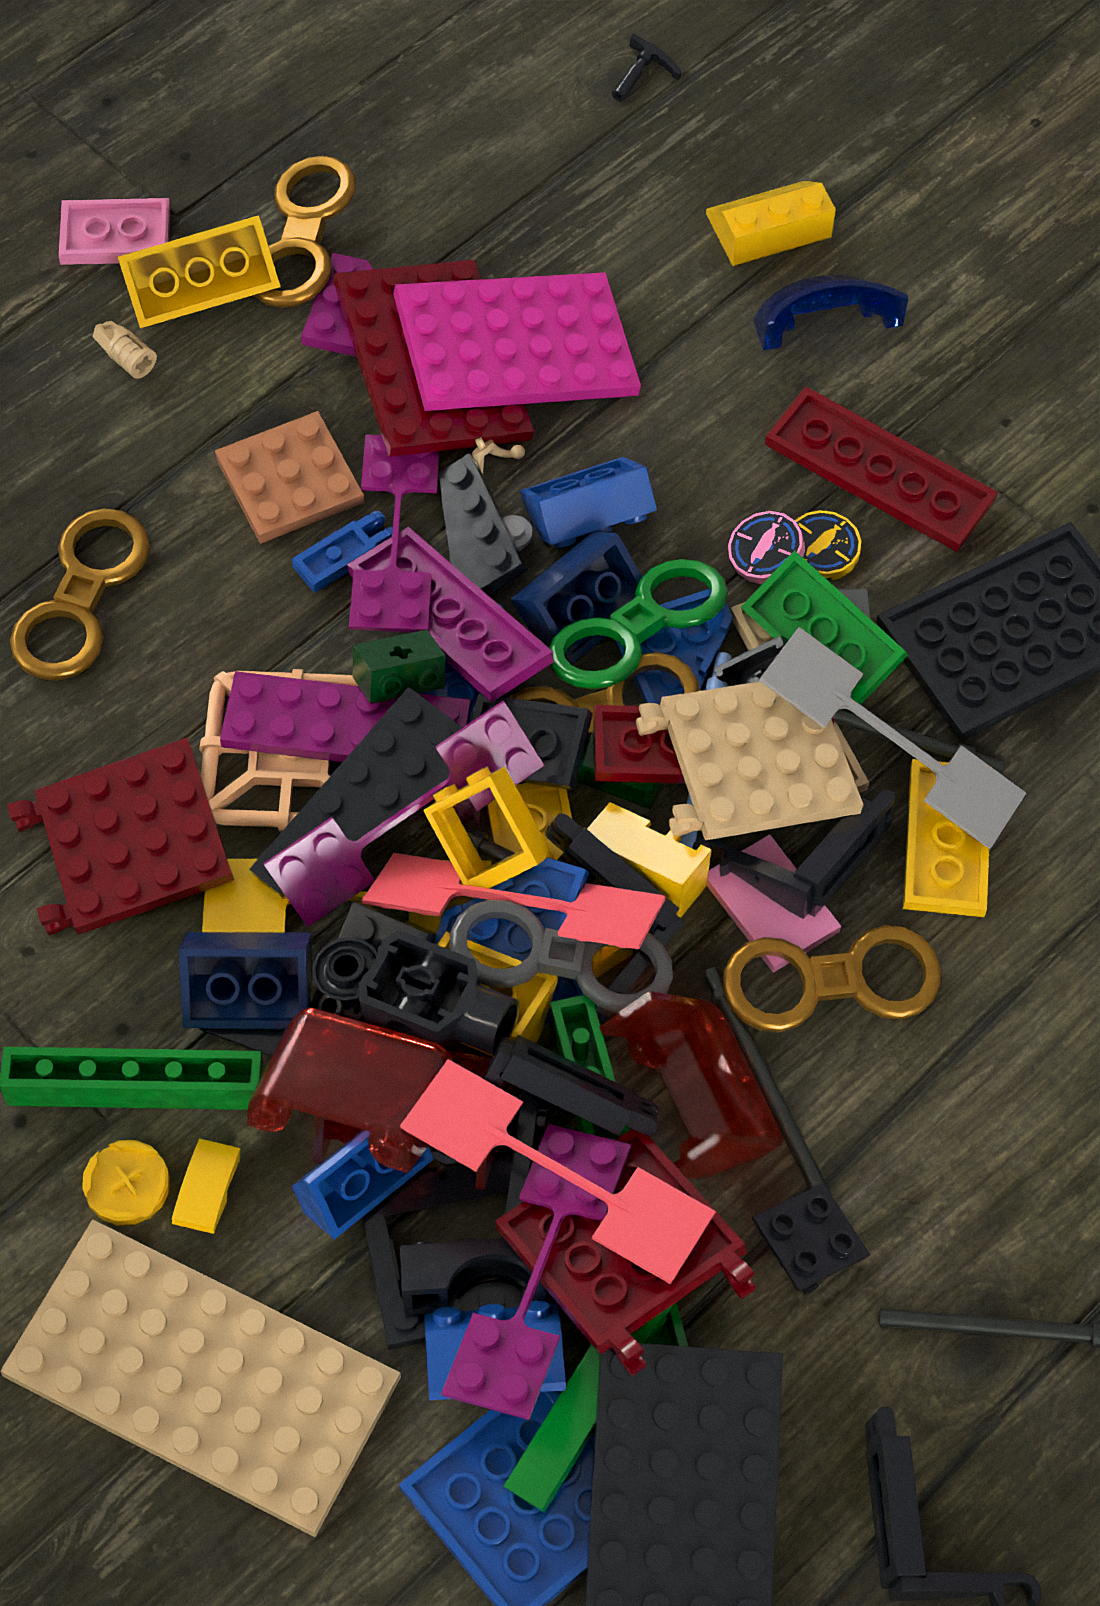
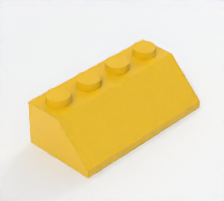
M259 215L118 256L140 328L280 287Z

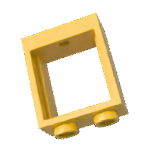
M488 766L466 778L469 785L459 790L455 784L440 790L433 795L436 802L423 810L463 885L491 888L538 865L552 854L505 766L492 773ZM490 788L523 850L486 868L456 814L453 805Z

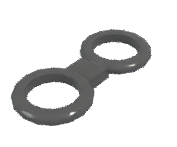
M486 900L471 905L457 917L450 931V950L476 960L480 982L488 987L511 988L528 982L540 972L575 979L582 993L599 1007L615 1013H638L654 1007L664 998L673 980L672 960L664 944L648 932L640 949L650 957L655 967L653 983L644 991L635 994H618L610 991L597 981L591 967L593 956L609 944L558 936L559 930L544 928L541 920L528 908L509 900ZM491 918L506 919L514 922L526 931L531 941L530 955L520 965L508 969H497L481 964L472 956L467 946V936L470 930L479 922Z

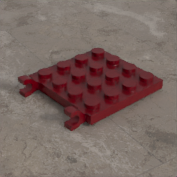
M188 737L34 790L37 801L20 800L7 804L10 817L13 822L15 821L19 832L44 822L67 901L65 905L49 904L37 908L42 926L45 925L49 936L74 925L77 934L80 935L235 880Z
M631 1129L615 1140L631 1144V1150L614 1194L624 1189L637 1167L714 1210L648 1135ZM522 1202L495 1220L499 1233L533 1272L553 1221L554 1213L547 1207ZM717 1212L671 1284L593 1240L592 1236L602 1221L574 1214L563 1218L539 1280L597 1352L601 1355L612 1347L621 1364L631 1376L645 1368L646 1362L640 1356L644 1353L643 1348L630 1334L711 1277L722 1271L732 1289L741 1299L756 1289L754 1282L750 1279L754 1276V1271L740 1258L746 1254L745 1243Z

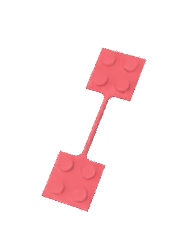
M393 853L362 899L363 904L379 906L384 909H397L439 917L449 901L457 896H468L486 900H509L523 906L565 913L567 917L558 931V936L615 945L620 948L640 949L665 901V896L586 883L578 898L570 903L539 896L460 885L462 881L450 861Z
M448 1059L400 1125L401 1129L475 1172L492 1148L498 1145L509 1146L606 1203L608 1213L592 1236L593 1240L667 1283L671 1284L716 1211L637 1167L621 1192L617 1194L609 1193L508 1135L507 1126L523 1105V1101Z

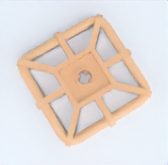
M293 669L292 673L239 671L358 686L353 679V675L304 673L303 669ZM222 671L214 677L215 682L209 695L205 737L200 740L199 749L203 753L201 778L216 824L278 827L279 832H282L299 813L291 812L293 786L321 787L330 777V761L221 747L220 737L225 695L230 696L235 671L228 673ZM222 753L249 754L248 770L214 796L219 755ZM254 785L281 786L279 811L225 809Z

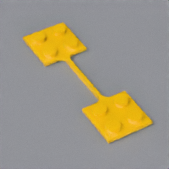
M228 859L235 880L205 890L202 932L285 933L286 910L291 903L286 896L284 898L280 897L251 873L249 869L258 859ZM482 860L486 868L492 865V861ZM359 892L347 901H362L367 892ZM454 897L449 901L444 911L458 904L463 905L474 899V897ZM444 911L440 917L409 912V921L437 933Z

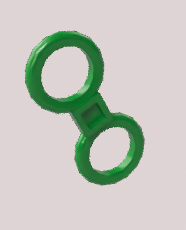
M678 559L665 561L652 567L639 580L635 591L636 598L610 615L611 619L596 617L579 620L564 627L553 638L549 648L553 652L554 661L550 664L551 669L562 681L578 688L593 690L607 688L626 680L638 668L642 656L641 643L664 627L682 629L699 626L712 620L724 608L728 595L725 579L715 568L696 560ZM675 577L696 578L704 582L711 589L710 597L702 605L690 610H669L658 605L652 598L653 590L661 582ZM595 635L611 637L619 641L626 650L624 657L616 665L599 671L580 670L572 666L565 658L567 649L575 641Z

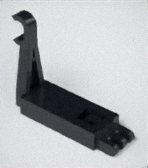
M882 790L872 802L861 797L863 802L861 813L844 816L795 872L742 852L717 838L705 840L704 837H701L693 843L692 849L697 850L700 845L712 849L711 854L722 859L720 860L719 869L721 877L732 872L802 919L808 914L815 917L879 843L880 837L891 826L895 794L891 790Z
M563 813L557 815L546 828L545 836L563 851L557 861L586 869L589 872L586 883L663 895L589 830L583 829L568 815ZM665 897V901L655 918L657 926L652 934L664 946L684 923L676 915L679 908L667 897ZM638 949L606 989L618 994H633L629 988L652 962L650 957L641 949ZM594 1003L600 1027L610 1030L614 1027L613 1018L608 1017L604 1013V1008Z
M517 1035L515 1041L505 1036L501 1038L482 1076V1079L500 1088L503 1080L616 1135L621 1134L625 1125L645 1135H652L657 1130L659 1108L655 1103L635 1094V1091L520 1035ZM432 1148L431 1153L438 1161L446 1164L457 1162L436 1148Z
M889 1407L879 1408L865 1424L866 1458L881 1589H889L890 1601L988 1596L992 1606H1000L1005 1600L1002 1593L1003 1586H1021L1027 1592L1026 1603L1030 1606L1038 1605L1041 1600V1587L1035 1577L1028 1573L926 1572L910 1436H897L894 1412Z

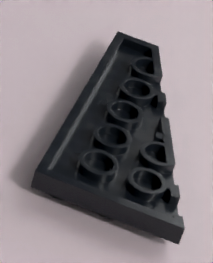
M408 687L249 869L251 873L280 897L284 898L285 894L263 863L331 817H333L347 839L357 841L428 791L447 780L450 773L449 768L435 746L463 727ZM433 799L428 804H426L425 806H423L422 808L408 816L406 819H404L403 821H401L400 823H398L397 825L383 833L381 836H383L387 832L391 831L395 827L399 826L403 822L407 821L411 817L415 816L419 812L423 811L424 809L432 805L435 799Z

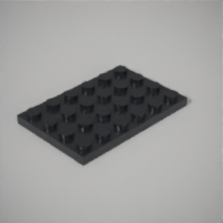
M1069 522L878 614L876 623L907 652L908 656L903 660L961 741L1100 672V558L1073 523Z
M639 1343L644 1351L640 1356L645 1360L646 1367L633 1376L621 1364L612 1347L603 1354H599L584 1606H772L783 1353Z

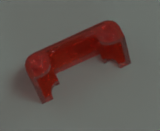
M306 1008L301 1010L288 1024L248 1105L247 1126L268 1132H277L282 1130L290 1121L292 1109L369 1131V1150L373 1158L386 1167L408 1173L429 1144L401 1129L400 1125L448 1059L452 1061V1058L442 1045L326 1011Z

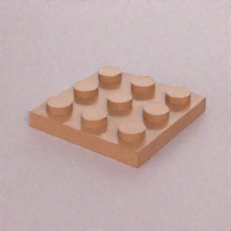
M318 411L215 450L216 460L260 544L364 504V494Z

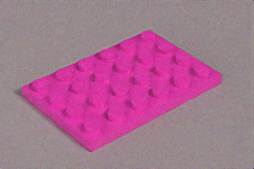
M605 272L395 284L393 295L425 411L638 396L641 384Z

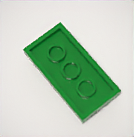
M795 550L741 606V609L773 639L778 636L790 639L798 627H800L863 673V676L851 691V699L860 705L908 656L901 646Z

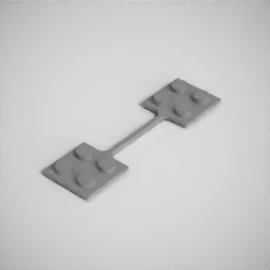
M798 627L759 681L823 728L827 726L839 709H848L934 772L936 782L923 801L990 849L1026 795V792L962 745L949 764L941 765L937 760L852 700L851 691L863 676V673Z

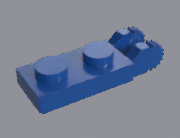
M374 511L357 522H350L295 556L291 560L292 568L310 589L316 593L348 573L347 564L391 538L393 527L385 528L384 531H380L369 538L375 531L381 529L386 520L381 512Z

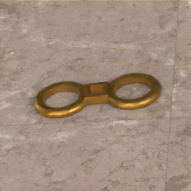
M309 157L293 164L281 175L275 186L274 202L279 212L288 219L281 240L268 246L273 263L287 255L301 254L315 260L316 269L306 283L293 290L278 291L272 289L255 294L254 297L265 305L279 308L298 306L313 299L324 289L331 276L332 262L326 249L320 244L326 227L325 221L343 211L355 194L356 177L349 165L334 157ZM320 172L331 173L341 180L340 188L336 195L328 202L319 206L306 208L297 206L289 200L290 192L294 185L310 174Z
M103 508L88 511L77 517L63 531L58 552L61 565L66 570V573L53 596L54 600L41 602L25 611L13 627L10 638L12 656L23 671L44 680L58 681L73 678L90 668L100 655L104 637L101 623L93 614V611L106 587L121 584L132 578L139 572L147 560L150 548L146 529L137 518L122 510ZM101 526L118 527L126 531L133 539L132 552L125 562L115 568L105 570L91 569L81 564L74 554L76 543L84 533ZM54 617H65L79 622L86 630L87 638L85 646L71 659L59 663L43 662L33 657L28 651L26 644L30 632L44 620Z
M661 652L642 654L638 668L626 680L608 687L606 690L573 699L563 690L549 686L527 687L511 695L509 698L586 708L593 713L594 705L624 706L623 693L626 685L634 676L644 671L661 670L669 672L680 681L684 688V693L700 691V686L692 669L679 658ZM593 716L587 739H590L593 732Z
M883 925L865 931L852 942L848 953L813 956L811 958L801 947L785 939L762 937L746 942L731 955L723 975V991L730 1009L742 1022L760 1031L783 1032L798 1027L813 1014L818 1001L852 997L865 1010L881 1018L902 1020L918 1015L933 1003L941 986V966L934 949L921 935L905 927ZM884 943L898 944L909 949L918 958L923 969V985L913 998L904 1001H889L876 995L867 986L862 974V960L871 948ZM769 955L778 956L790 962L799 972L803 982V996L799 1004L792 1010L780 1014L765 1013L753 1007L745 998L740 986L741 972L744 966L752 959Z

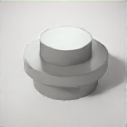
M510 515L503 517L518 550H523L532 539L531 524L521 516Z

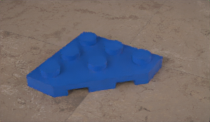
M711 589L660 604V606L677 611L694 609L702 605L710 597ZM725 602L724 608L712 620L699 626L682 629L662 628L641 643L642 654L661 652L676 656L692 669L701 689L716 659V654L719 653L732 626L733 616L727 603ZM615 640L622 656L624 657L626 651L625 648L621 645L619 641ZM648 670L633 677L644 704L656 703L660 706L662 697L684 694V688L680 681L669 672Z
M546 858L530 870L489 889L557 899L571 903L578 898L586 884L589 872L577 866ZM474 898L463 905L458 904L444 911L433 944L437 945L446 931L450 933L457 917L471 905L486 901V899ZM524 906L541 920L544 928L559 930L567 917L565 913L560 911ZM491 918L479 922L470 930L467 936L469 941L522 962L529 957L531 952V941L526 931L518 924L506 919Z

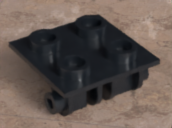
M824 1183L752 1217V1220L759 1229V1233L773 1251V1255L778 1259L780 1266L794 1284V1288L798 1292L802 1290L804 1295L816 1290L819 1287L817 1282L870 1256V1253Z

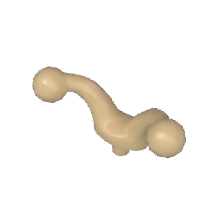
M481 437L475 440L478 447L472 452L482 474L484 457L488 453L498 457L521 459L525 455V449L521 445H514L511 450H506L498 447L493 440L484 443Z

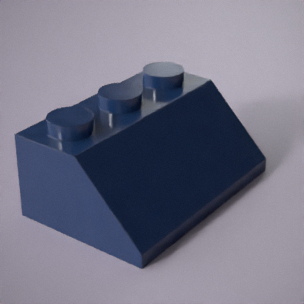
M592 532L512 597L511 601L529 631L550 648L553 638L564 627L576 621L596 617L611 619L610 615L636 598L635 591L642 575L617 533ZM588 636L575 641L566 651V660L572 665L606 636Z
M186 933L179 947L183 1028H309L313 977L312 933Z

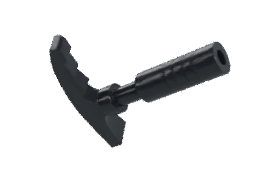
M633 33L630 37L629 47L636 49L640 53L637 56V62L627 70L612 92V96L617 101H624L642 75L643 67L647 66L651 60H656L659 65L666 67L665 69L672 73V77L677 80L681 77V71L676 63L662 50Z

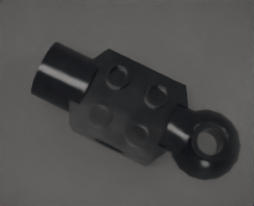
M400 930L382 940L378 953L372 945L362 939L351 937L336 939L322 948L315 957L312 967L313 981L320 992L334 1000L344 1002L360 1001L366 1024L440 1054L446 1053L461 1042L493 1055L503 1036L511 1037L519 1014L518 999L481 985L476 960ZM347 970H356L355 974L349 977L340 976Z

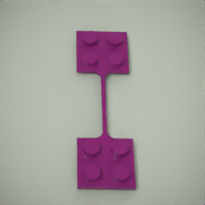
M365 435L361 490L387 491L395 496L390 565L383 570L354 569L349 630L391 632L428 630L432 572H413L399 569L397 567L401 498L410 492L437 493L439 451L389 457L382 435Z
M504 701L435 746L449 768L450 773L447 780L428 791L357 841L347 839L333 817H331L263 863L307 927L375 882V879L361 860L362 849L432 801L435 793L452 784H455L458 788L469 785L466 778L487 766L491 773L505 766L515 785L545 766ZM487 788L468 799L476 811H479L495 800L491 789Z
M548 1124L538 1152L609 1193L614 1194L630 1153L631 1144ZM535 1161L532 1163L519 1200L551 1209L554 1213V1218L516 1315L509 1320H499L476 1313L472 1314L441 1392V1395L444 1397L530 1420L560 1336L528 1327L524 1323L527 1311L563 1218L574 1214L603 1221L608 1211V1207L603 1200Z

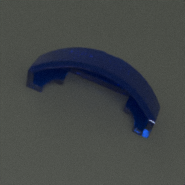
M849 275L815 276L793 282L774 293L756 313L754 324L763 350L782 346L783 332L785 330L787 332L794 330L795 320L793 315L859 304L863 317H871L872 313H875L883 318L882 322L886 328L898 327L904 324L908 295L892 287Z

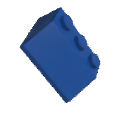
M625 457L519 490L521 499L540 539L550 545L554 544V547L571 545L576 542L577 536L583 534L609 532L612 530L611 525L623 521L625 524L641 522L647 518V513L657 510L646 466Z
M405 1099L392 1106L292 1185V1189L304 1214L331 1238L336 1239L434 1160L427 1143L400 1128V1125L413 1108L408 1100Z
M531 1301L524 1323L530 1328L560 1336L540 1392L566 1390L558 1304L549 1305L545 1301ZM487 1304L479 1307L478 1310L460 1311L454 1307H444L435 1310L433 1313L424 1314L429 1400L452 1399L442 1396L441 1392L472 1314L476 1313L499 1320H509L516 1315L519 1307L505 1308L499 1304Z

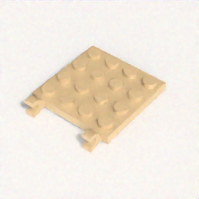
M762 682L662 697L660 706L656 703L639 705L641 717L636 719V725L640 736L668 729L693 805H673L672 811L675 818L669 820L673 837L702 830L704 839L710 840L861 813L863 802L832 719L823 728Z

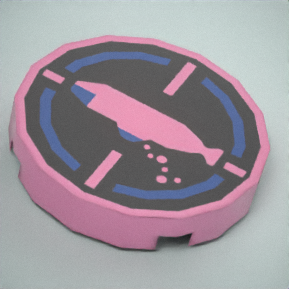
M773 511L755 513L743 520L732 532L728 543L729 558L738 575L749 582L763 584L794 550L802 557L805 553L803 534L795 520L784 513Z

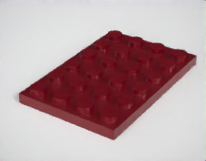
M475 260L335 273L333 282L389 457L478 447L475 440L480 437L484 443L493 440L495 444L532 440L534 429L525 404L424 410L393 295L395 284L481 280Z

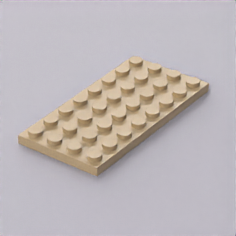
M93 1219L0 1371L2 1376L313 1537H316L401 1378L400 1372Z

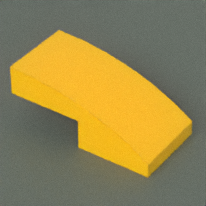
M199 1138L178 1195L172 1216V1224L214 1234L227 1203L228 1187L240 1161V1148Z

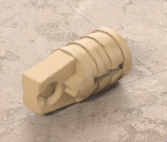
M113 321L95 326L93 338L107 352L108 356L133 378H142L152 370L157 360L156 353L131 331L120 325L118 326Z

